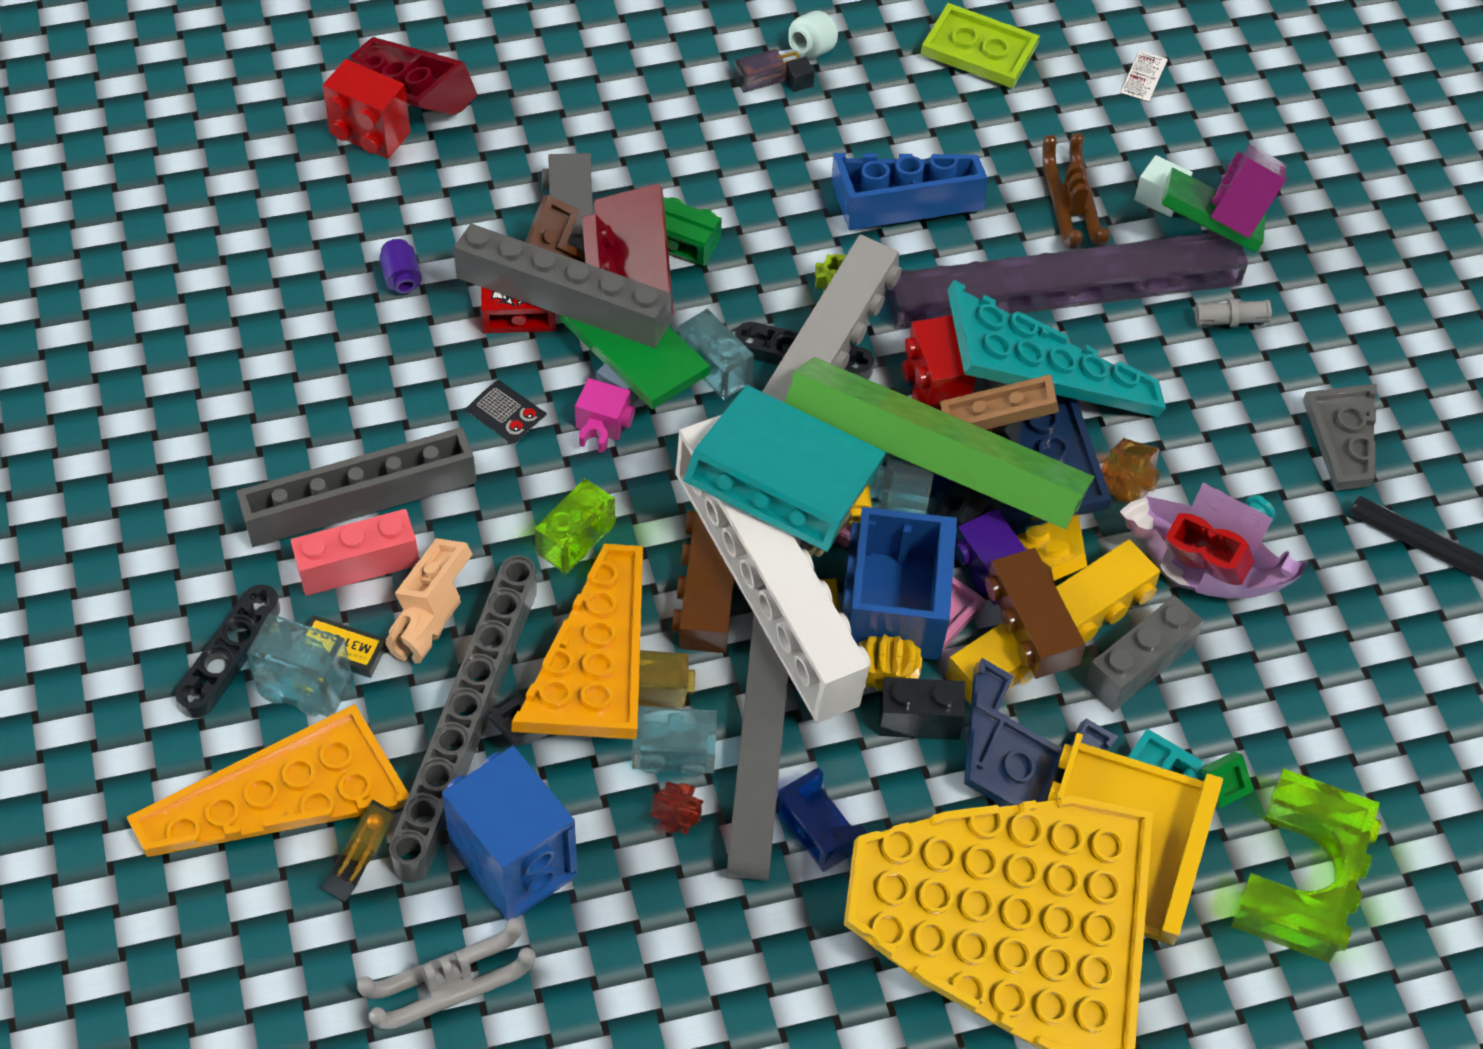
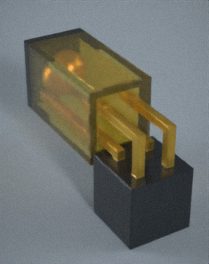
M373 799L360 816L340 857L330 870L322 886L323 890L346 902L356 888L366 866L377 852L396 812Z

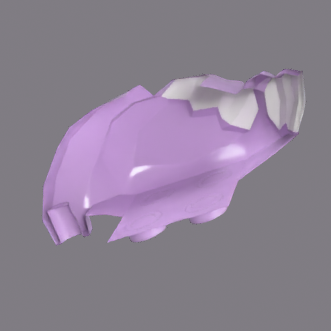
M1202 483L1192 506L1146 496L1145 498L1130 502L1120 511L1125 519L1127 528L1131 529L1133 537L1144 538L1149 556L1162 574L1168 577L1176 586L1190 589L1206 596L1227 599L1254 598L1276 592L1297 581L1302 576L1307 564L1305 560L1302 562L1292 560L1288 551L1277 557L1261 542L1272 518L1205 483ZM1178 514L1196 515L1207 521L1213 529L1229 530L1245 539L1250 547L1254 564L1242 585H1231L1214 578L1207 569L1188 567L1174 557L1165 536Z

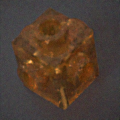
M1123 438L1110 451V455L1106 457L1102 466V473L1109 493L1115 495L1116 499L1130 503L1144 498L1149 491L1154 492L1160 477V471L1156 469L1159 448Z

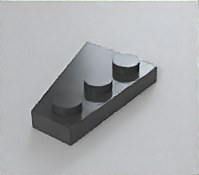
M1377 384L1308 391L1303 398L1304 406L1335 491L1371 487L1375 479L1376 441H1374V425L1376 422V410H1374Z

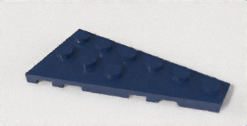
M1056 395L1059 412L1022 421L1018 444L1095 476L1086 491L1078 512L1076 511L1073 516L1111 508L1112 499L1078 401L1074 398ZM1001 503L1000 514L1012 530L1047 522L1008 504Z

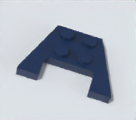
M982 658L974 667L964 784L1003 807L1019 805L1025 801H1047L1053 781L1062 783L1065 769L1059 768L1058 765L1063 749L999 712V708L1014 676ZM1086 718L1080 722L1071 745L1073 746L1076 734L1080 733L1083 734L1081 743L1107 750L1113 745L1118 736Z

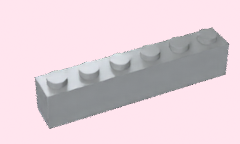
M861 234L858 236L762 391L763 393L785 402L794 378L792 377L793 372L813 357L842 369L846 368L850 357V349L853 344L859 345L867 331V321L871 315H878L884 303V293L888 287L893 288L900 278L902 268L899 267V251Z

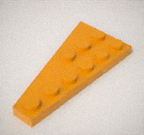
M603 545L587 576V582L581 594L577 595L568 619L564 620L542 662V668L534 684L530 685L526 693V700L520 711H517L512 720L511 732L636 739L638 728L643 546Z
M353 704L127 816V819L146 857L358 817L363 814L372 799L391 810L404 808L409 793L357 706Z

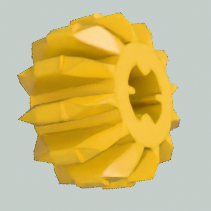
M884 634L883 637L870 636L868 640L859 642L858 646L862 645L865 648L871 663L866 679V687H874L876 691H880L883 677L919 678L922 670L921 649L913 641L902 640L899 635L888 637Z

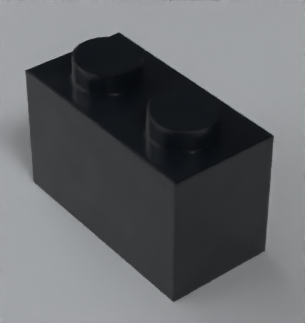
M883 677L879 700V736L960 740L965 720V681Z

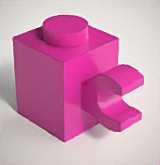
M591 378L587 379L575 405L576 428L580 429L579 445L581 447L586 445L588 439L598 438V452L603 453L608 447V438L618 441L624 427L630 428L635 415V407L631 406V390Z

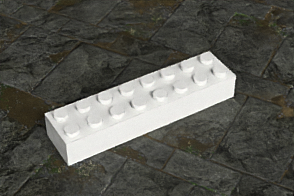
M721 415L680 429L675 474L816 724L859 707L864 688L866 687L868 671L871 667L870 658L862 645L858 646L853 639L851 626L845 614L838 613L832 603V594L829 586L825 581H820L815 574L809 552L806 549L801 550L795 536L683 481L693 450Z

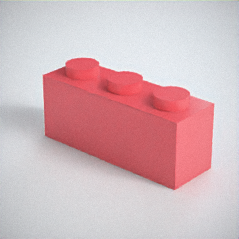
M406 509L290 539L305 596L412 568L419 561L417 542Z

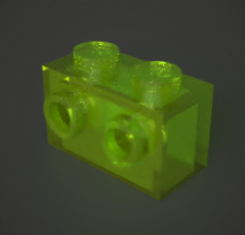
M584 478L535 527L536 554L567 574L615 525V498Z

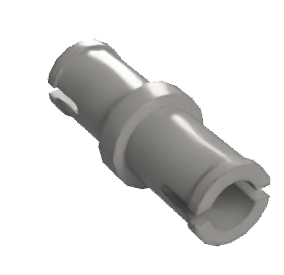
M1228 299L1227 303H1196L1195 322L1197 327L1228 324L1230 328H1234L1242 323L1271 322L1272 310L1270 300L1238 302L1237 299Z

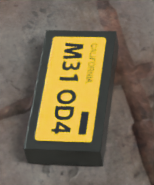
M312 615L296 646L297 654L369 678L372 677L387 648L386 638Z

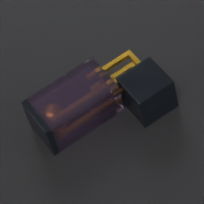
M773 49L734 61V77L743 93L785 82V79L793 92L814 87L815 71L807 57L800 58L797 51L780 55L777 49ZM794 55L797 58L785 62L783 61V58L791 57Z

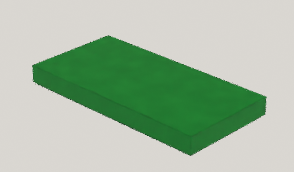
M560 315L561 322L604 364L606 362L651 409L710 375L711 366L670 327H668L656 348H652Z

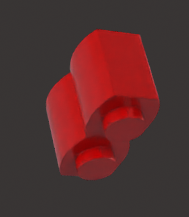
M1178 514L1165 536L1172 554L1182 564L1194 569H1207L1214 578L1231 585H1242L1254 564L1250 547L1245 539L1229 530L1213 529L1207 521L1193 514Z

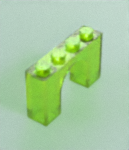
M1283 768L1274 786L1264 821L1306 836L1318 843L1332 861L1335 873L1334 883L1320 890L1302 891L1251 873L1241 892L1231 927L1330 963L1337 950L1345 951L1352 933V927L1346 925L1349 913L1355 915L1362 897V891L1356 889L1358 879H1365L1372 861V855L1366 853L1368 843L1374 844L1376 842L1382 825V820L1376 819L1380 803Z

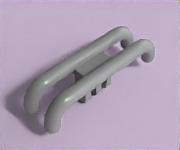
M510 918L506 922L505 929L490 938L387 979L373 981V979L367 976L360 978L357 983V989L363 997L369 999L385 998L424 982L431 995L389 1012H385L383 1008L375 1007L369 1013L371 1024L375 1028L383 1030L402 1027L521 978L533 967L536 958L535 952L528 947L521 949L518 958L512 963L474 979L471 977L470 964L499 953L513 945L521 936L522 922L517 918Z

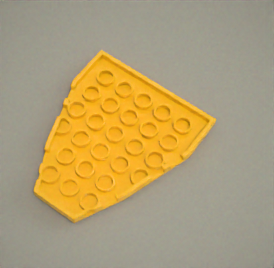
M1065 796L1052 801L1036 802V800L1012 806L998 807V805L946 811L909 824L907 822L893 826L889 830L875 831L858 836L854 840L844 925L923 985L1038 1049H1135L1153 812L1078 796Z

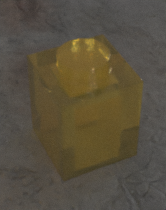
M640 650L638 705L683 709L686 694H693L695 687V670L688 669L689 654Z

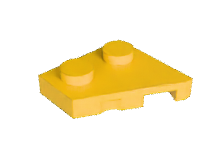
M1079 515L1071 518L1067 529L1048 522L1043 525L1032 526L1026 532L1017 535L1026 550L1036 548L1053 581L1087 567Z

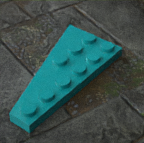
M953 280L948 287L947 292L965 375L1013 384L1051 374L1056 395L1159 417L1166 409L1158 379L1121 361L1114 365L1098 357V350L1088 345L1081 349L1067 342L1068 335L1019 311L1012 315L996 307V300L984 294L979 299L965 292L966 285L956 280Z

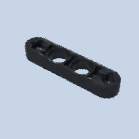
M745 322L735 330L734 347L736 352L745 358L779 365L785 353L779 352L776 347L783 343L792 345L799 332L757 322ZM749 337L756 338L753 340L752 343L746 342L748 341ZM767 340H770V348L765 347L767 346ZM853 345L849 351V361L844 370L865 379H870L873 373L874 357L868 349ZM855 362L862 363L859 368L852 367Z
M263 584L255 585L243 594L176 689V700L181 712L185 716L201 718L213 710L280 613V603L278 595L272 587ZM265 600L268 601V607L261 605L255 611L254 603L262 604ZM238 628H245L251 632L250 636L242 642H233L229 639L230 633ZM215 659H224L229 662L227 669L221 673H211L207 670V666ZM201 678L206 682L204 685H202ZM200 691L202 692V700L195 698L191 703H189V695L197 696L200 693Z

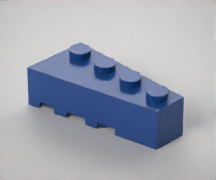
M833 153L832 186L848 230L985 209L988 177L978 155L932 154L930 159H920L913 156V154H899V159H877V153H863V158H846V153Z

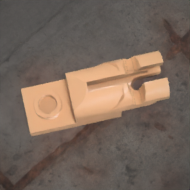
M436 538L395 592L403 611L389 630L386 646L397 659L405 662L410 653L413 652L412 659L414 663H421L432 647V640H438L444 625L461 603L453 581L473 555L467 543Z

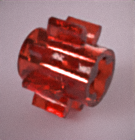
M666 782L665 789L653 795V811L650 813V816L661 819L659 824L660 830L671 834L674 831L688 834L689 827L700 822L701 805L704 802L702 799L692 796L695 792L694 786L685 783L678 785Z

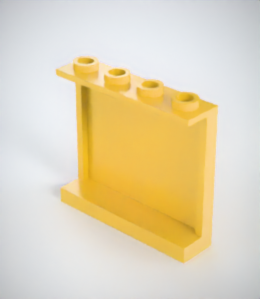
M1077 733L1073 746L1064 745L1058 765L1059 768L1065 769L1062 783L1053 781L1047 801L1057 800L1065 796H1078L1153 812L1144 936L1174 946L1181 931L1223 778L1207 773L1204 781L1081 743L1083 734Z

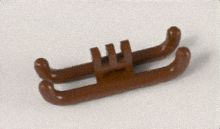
M1074 133L1070 138V165L1067 168L1064 184L1061 182L1056 163V137L1054 135H1047L1043 140L1042 146L1044 173L1063 244L1069 250L1077 249L1082 241V233L1079 230H1074L1070 215L1083 214L1089 238L1095 247L1102 248L1106 246L1110 239V231L1107 228H1101L1084 166V137L1080 133Z

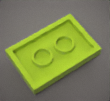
M947 3L922 44L921 55L1014 88L1036 50L1040 36Z

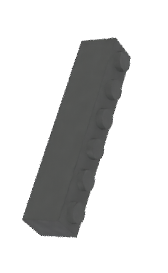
M472 223L453 247L456 278L652 348H656L671 324V293Z
M463 427L240 489L236 493L252 547L471 485L477 483L474 456Z

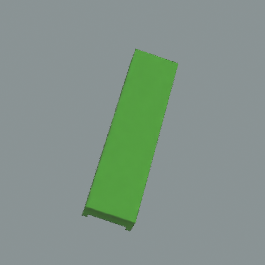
M811 358L793 372L792 377L794 378L784 403L887 453L1063 529H1067L1071 518L1076 511L1078 512L1086 491L1094 480L1095 476L819 358Z

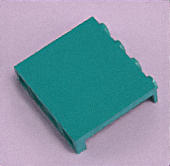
M746 384L693 450L683 481L828 552L834 543L842 522L868 483L871 485L874 483L886 452Z

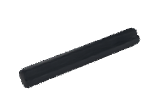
M1359 496L1355 500L1350 510L1352 517L1483 581V555L1363 496Z

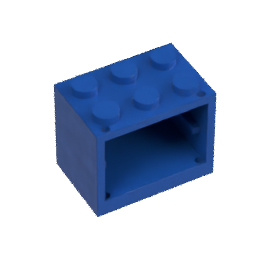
M862 507L860 522L852 521L846 560L847 571L843 590L844 601L841 612L845 614L850 623L851 635L857 645L863 640H868L870 636L883 637L886 634L888 637H896L899 635L902 640L913 641L921 649L922 658L941 659L950 621L957 518Z
M514 745L504 752L493 753L485 759L481 767L467 776H458L442 792L450 849L506 921L510 918H518L578 876L575 819Z

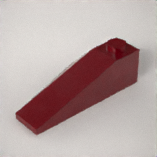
M376 37L370 38L350 55L353 62L404 83L407 104L456 115L463 111L478 96L464 61Z

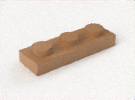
M1051 374L940 401L941 411L985 430L1059 412Z

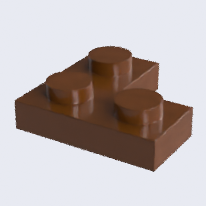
M550 195L543 196L525 242L585 263V252L567 244L580 210Z

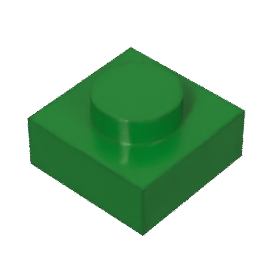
M1233 751L1201 768L1204 779L1207 773L1223 778L1216 803L1218 808H1222L1254 791L1244 756L1240 753Z

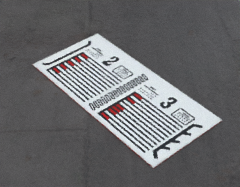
M1139 50L1120 93L1149 102L1168 59Z

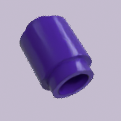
M403 239L387 241L382 246L379 256L386 285L393 292L409 293L417 288L422 281L414 248Z

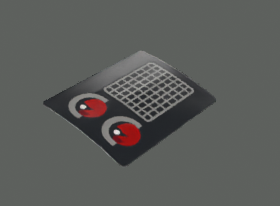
M500 380L491 384L466 408V412L514 445L540 420L547 416L545 411Z

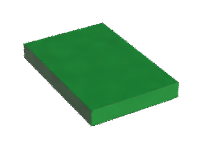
M1173 167L1171 168L1165 181L1162 206L1254 253L1258 252L1264 241L1265 214L1248 239L1211 217L1216 208V205L1211 203L1217 192L1216 189Z

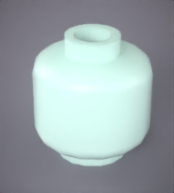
M820 10L811 11L798 17L791 23L788 35L791 48L797 51L800 57L806 56L807 59H815L835 47L838 39L837 26L827 13Z

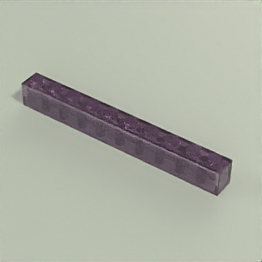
M1211 232L1208 234L1144 240L1142 242L1120 245L1111 244L1088 249L1078 248L1072 251L1041 253L1039 255L1016 258L1007 257L1005 259L984 262L974 261L968 264L937 266L912 271L903 270L897 284L893 288H887V300L895 329L897 330L911 328V323L915 321L952 315L947 289L953 280L966 285L964 291L981 299L983 294L995 299L996 307L1013 315L1017 311L1029 313L1240 286L1248 266V260L1241 245L1215 232Z

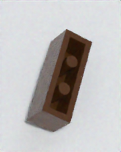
M1036 548L992 560L988 578L985 579V588L989 598L992 601L996 600L1001 609V619L1005 630L1008 633H1013L1018 643V654L1023 665L1030 667L1035 679L1080 665L1086 644Z

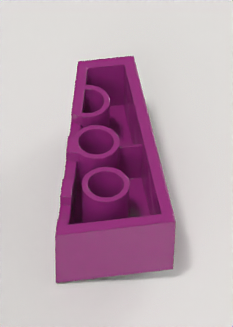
M1251 144L1248 145L1244 153L1237 151L1228 165L1222 182L1211 203L1216 205L1211 217L1249 239L1287 179L1285 174L1286 164Z

